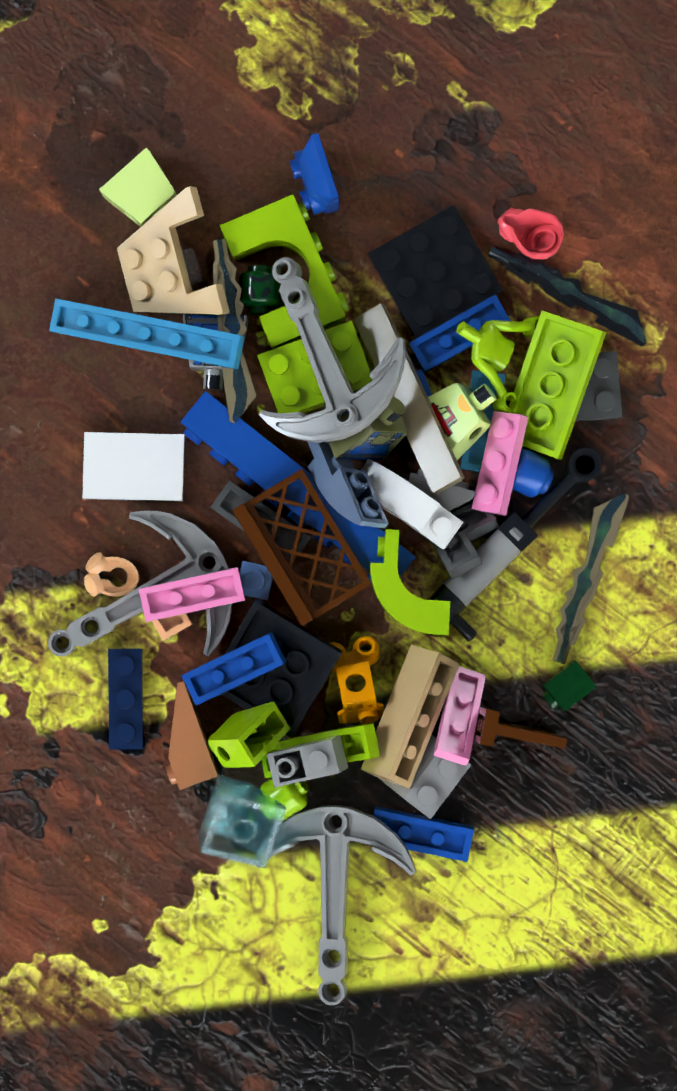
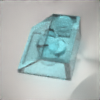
M219 775L198 833L200 852L265 868L285 815L286 807L251 783Z

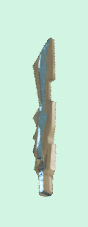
M226 239L214 240L213 282L214 284L223 285L230 311L226 315H217L218 331L243 336L247 332V328L240 317L244 304L240 301L242 288L235 280L237 268L229 260ZM243 351L238 370L222 368L228 415L231 423H236L256 398V392Z
M622 494L593 510L585 565L573 570L574 586L565 593L567 601L560 608L562 621L555 629L558 642L552 661L565 665L569 650L576 643L586 621V618L582 617L585 609L593 600L602 578L603 572L599 566L606 545L613 548L629 500L627 494Z

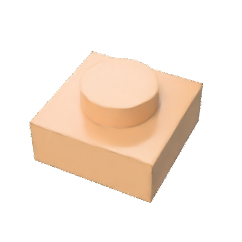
M187 613L152 621L163 641L193 625Z

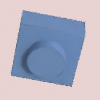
M242 561L240 578L244 595L268 601L273 582L270 572L264 565Z

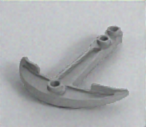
M280 258L273 265L272 275L281 284L279 292L291 320L297 325L326 403V408L308 416L302 412L273 413L261 410L259 416L276 431L293 439L322 443L348 438L368 427L388 407L402 378L405 363V339L396 338L385 358L370 373V377L373 380L354 393L318 317L319 309L307 281L301 278V266L291 258ZM288 265V271L281 275L283 267ZM300 294V300L293 304L294 297ZM345 411H349V418L342 422V414Z
M161 511L130 512L129 519L152 527L169 541L173 538L186 558L107 607H98L71 622L67 630L53 632L48 640L50 651L56 656H68L73 653L76 646L85 647L114 631L116 625L144 612L139 593L141 588L228 570L229 566L217 544L199 527L178 516ZM206 557H213L216 564L214 568L206 569L204 567L203 561ZM233 603L206 609L207 636L203 651L204 655L210 656L225 635L230 623ZM92 620L96 621L99 626L98 631L93 634L87 630V624ZM63 636L69 640V646L64 650L58 647V640Z
M326 805L297 813L273 830L261 846L254 865L260 868L268 859L281 851L299 844V841L319 840L322 937L319 940L318 974L323 981L318 988V994L325 1004L337 1005L347 995V985L343 978L348 973V939L345 935L350 841L373 845L372 851L394 861L410 876L417 872L406 845L380 819L353 807ZM334 815L342 819L341 827H335L332 824V817ZM331 950L339 952V961H334L330 958ZM329 985H338L340 989L339 994H332L329 990Z

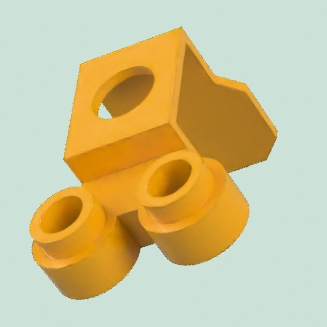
M370 636L360 637L354 642L353 651L346 652L341 644L332 642L331 644L344 651L332 671L337 673L343 709L337 712L339 723L350 724L360 722L362 724H370L378 721L384 713V704L376 702L370 665L376 663L380 657L378 642ZM363 645L372 646L368 652L360 650V647ZM361 675L366 681L365 687L358 692L350 691L346 687V680L349 677Z

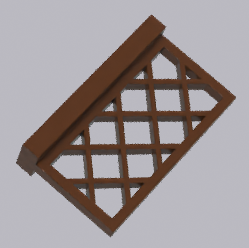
M300 469L232 510L301 626H304L372 584L303 469ZM298 479H301L307 489L304 504L285 499L288 485ZM282 490L281 498L272 496ZM310 495L317 507L308 505ZM265 499L280 502L275 521L261 518L255 505ZM284 503L303 508L298 527L279 523ZM307 509L319 511L323 515L324 524L321 533L302 528ZM265 523L274 525L272 535ZM327 524L335 536L325 534ZM278 526L297 531L293 550L281 548L277 545L275 537ZM301 532L320 536L316 556L297 552ZM324 537L337 540L340 543L342 550L339 562L320 557ZM282 552L291 554L289 563ZM345 553L352 565L343 563ZM295 555L315 559L310 579L296 576L292 567ZM318 561L338 565L333 585L314 580ZM341 567L355 569L363 582L352 589L337 586ZM300 581L309 583L307 593ZM313 584L332 588L329 603L319 609H316L310 599ZM336 590L345 592L334 599Z
M485 707L479 708L474 741L478 744L493 747L495 736L499 735L563 749L566 748L567 738L554 733L498 722L500 712Z

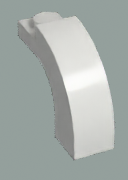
M367 460L361 470L367 472L382 509L399 518L439 548L445 550L463 524V521L399 475L374 461Z

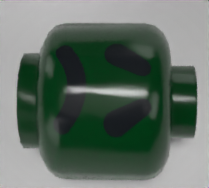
M262 265L248 266L247 271L239 276L238 284L242 288L240 301L244 304L245 308H249V314L251 315L267 314L269 309L276 308L281 303V294L279 292L281 284L272 275L273 267Z

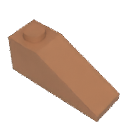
M184 681L177 683L168 756L170 765L165 766L171 784H178L179 790L220 775L213 754L209 749L208 740L194 701Z

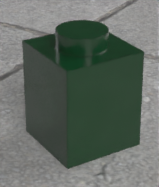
M576 660L570 661L541 685L545 689L542 697L553 710L559 707L563 712H566L597 687Z

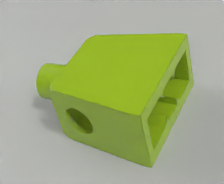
M273 701L231 715L215 733L209 736L208 746L225 768L255 767L290 730V727Z

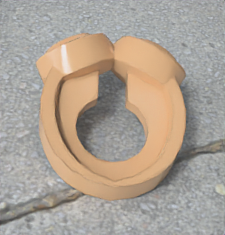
M98 552L91 556L86 564L88 574L84 577V584L86 590L92 596L101 593L113 597L124 596L132 592L138 584L139 574L136 567L124 558L105 557L101 552ZM120 567L126 571L127 581L123 586L116 587L111 584L110 580L101 579L98 574L101 571L111 572L114 568Z

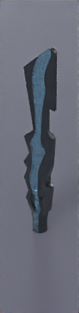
M496 245L492 246L488 256L502 263L507 271L528 285L531 281L537 284L546 294L570 309L579 306L597 315L598 317L595 322L639 346L646 344V338L637 310L584 293L579 279L563 277L557 267L550 268L543 260H531L523 253H511Z

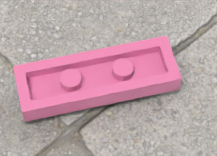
M493 411L471 509L503 516L507 515L528 417L520 414Z
M238 567L139 589L146 622L245 601Z
M460 666L458 667L444 702L433 756L465 766L470 760L486 675Z

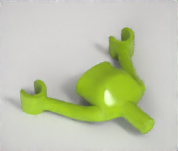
M540 316L526 318L523 322L490 320L486 321L479 331L463 321L456 329L459 335L473 343L471 352L472 363L489 379L497 392V395H495L497 400L492 403L495 411L512 412L507 407L506 401H515L517 398L515 393L507 392L497 372H501L506 368L515 345L513 341L504 337L500 331L523 332L526 337H533L536 329L535 325H537Z

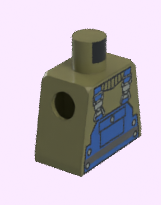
M392 397L388 407L368 427L348 438L329 441L335 459L383 461L407 434V428L402 418V415L405 413L404 404L399 399ZM349 412L341 417L342 422L349 418Z

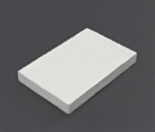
M84 432L82 498L98 500L183 501L185 435Z

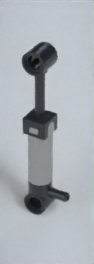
M581 448L572 453L566 462L565 472L567 474L522 519L515 512L512 513L476 550L482 565L454 579L449 577L427 599L450 601L449 624L467 641H471L477 635V632L459 614L538 536L531 528L575 483H588L599 475L602 469V460L598 452L591 448ZM585 457L591 461L592 471L590 474L585 475L577 471L575 466L577 458Z

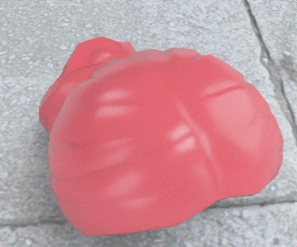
M511 207L497 221L500 235L505 240L514 242L521 253L532 259L544 260L555 255L563 241L564 233L561 222L555 215L531 208L522 210Z

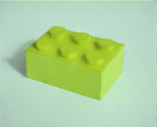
M349 321L327 329L325 332L353 392L356 393L373 379L370 377L371 372L353 323ZM302 339L257 355L278 413L302 412L305 414L326 406Z

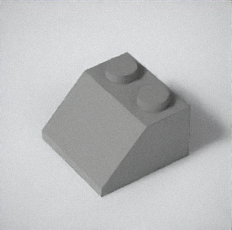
M433 735L430 737L410 789L380 779L430 819L471 766L469 762L465 766L433 756L437 740Z

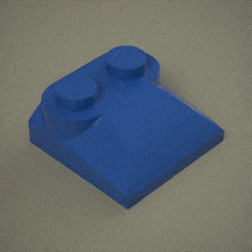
M316 133L311 135L304 149L293 152L295 159L289 160L294 179L301 178L304 190L299 192L301 201L307 210L311 209L313 215L339 211V196L319 134Z

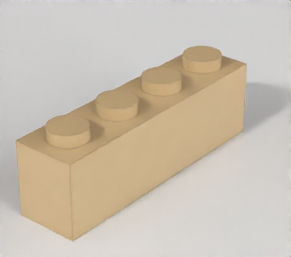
M414 645L410 646L376 730L380 757L364 760L361 770L387 782L410 789L460 665L459 663L439 652Z

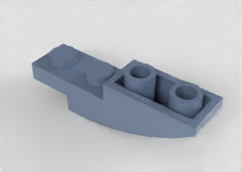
M307 441L314 456V459L308 465V469L328 503L339 514L357 525L386 528L388 521L367 472L354 469L351 459H335L329 442L314 443Z

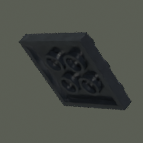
M454 205L367 253L369 260L415 339L495 294L497 296L503 292Z
M257 599L251 606L226 653L272 632L286 659V663L222 693V695L244 709H250L274 701L290 727L286 735L293 738L344 651Z

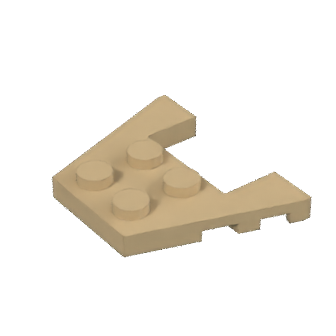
M186 187L117 247L133 312L214 315L230 313L222 284H214L194 292L192 291L176 227L204 216L197 187Z

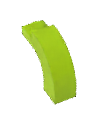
M386 529L385 537L378 536L377 557H384L383 563H370L371 582L377 599L385 611L401 625L424 634L449 635L450 601L422 599L413 595L405 588L398 574L399 530Z
M374 723L343 727L280 740L268 752L271 753L303 743L341 735L347 762L380 757ZM265 755L261 760L265 778H271L267 755Z

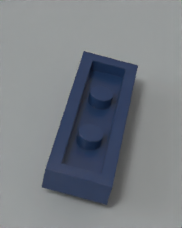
M108 649L109 750L144 749L143 649Z

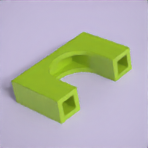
M293 194L220 225L224 239H226L234 262L263 249L275 246L286 247L297 252L308 266L310 272L308 285L318 306V317L324 330L346 321L344 312L349 310L342 292L335 293L331 283L336 280L329 262H322L318 253L323 250L316 231L309 232L305 221L310 220L307 209L302 201L296 202ZM300 297L292 303H297L300 300ZM286 306L259 317L271 349L301 339L297 325L291 320Z

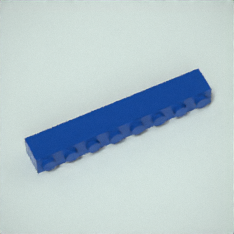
M205 391L182 419L181 424L186 428L183 434L197 445L201 441L212 448L209 455L223 466L227 462L231 463L238 469L235 475L250 487L255 482L266 491L300 469H303L360 565L369 573L367 576L371 581L370 563H383L384 557H377L378 536L385 537V532L378 527L357 525L339 514L322 495L308 471L237 415L233 414V421L235 423H231L229 421L228 408ZM301 479L288 485L285 496L286 500L304 504L307 489ZM282 490L272 496L281 498ZM310 495L308 505L317 507ZM266 499L275 507H277L280 503L278 501ZM284 503L283 505L290 510L287 516L299 525L303 508ZM307 509L302 528L305 524H308L315 531L321 533L324 524V517L321 512ZM327 524L325 534L335 536ZM313 536L316 540H320V536ZM324 537L323 545L329 549L333 544L339 550H342L337 540ZM400 544L398 547L399 577L416 558ZM345 553L343 561L352 565Z

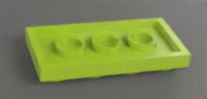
M541 311L513 392L517 398L515 401H510L508 406L512 410V412L508 413L528 417L523 447L562 460L607 332Z

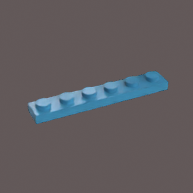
M56 298L49 331L237 370L245 336Z

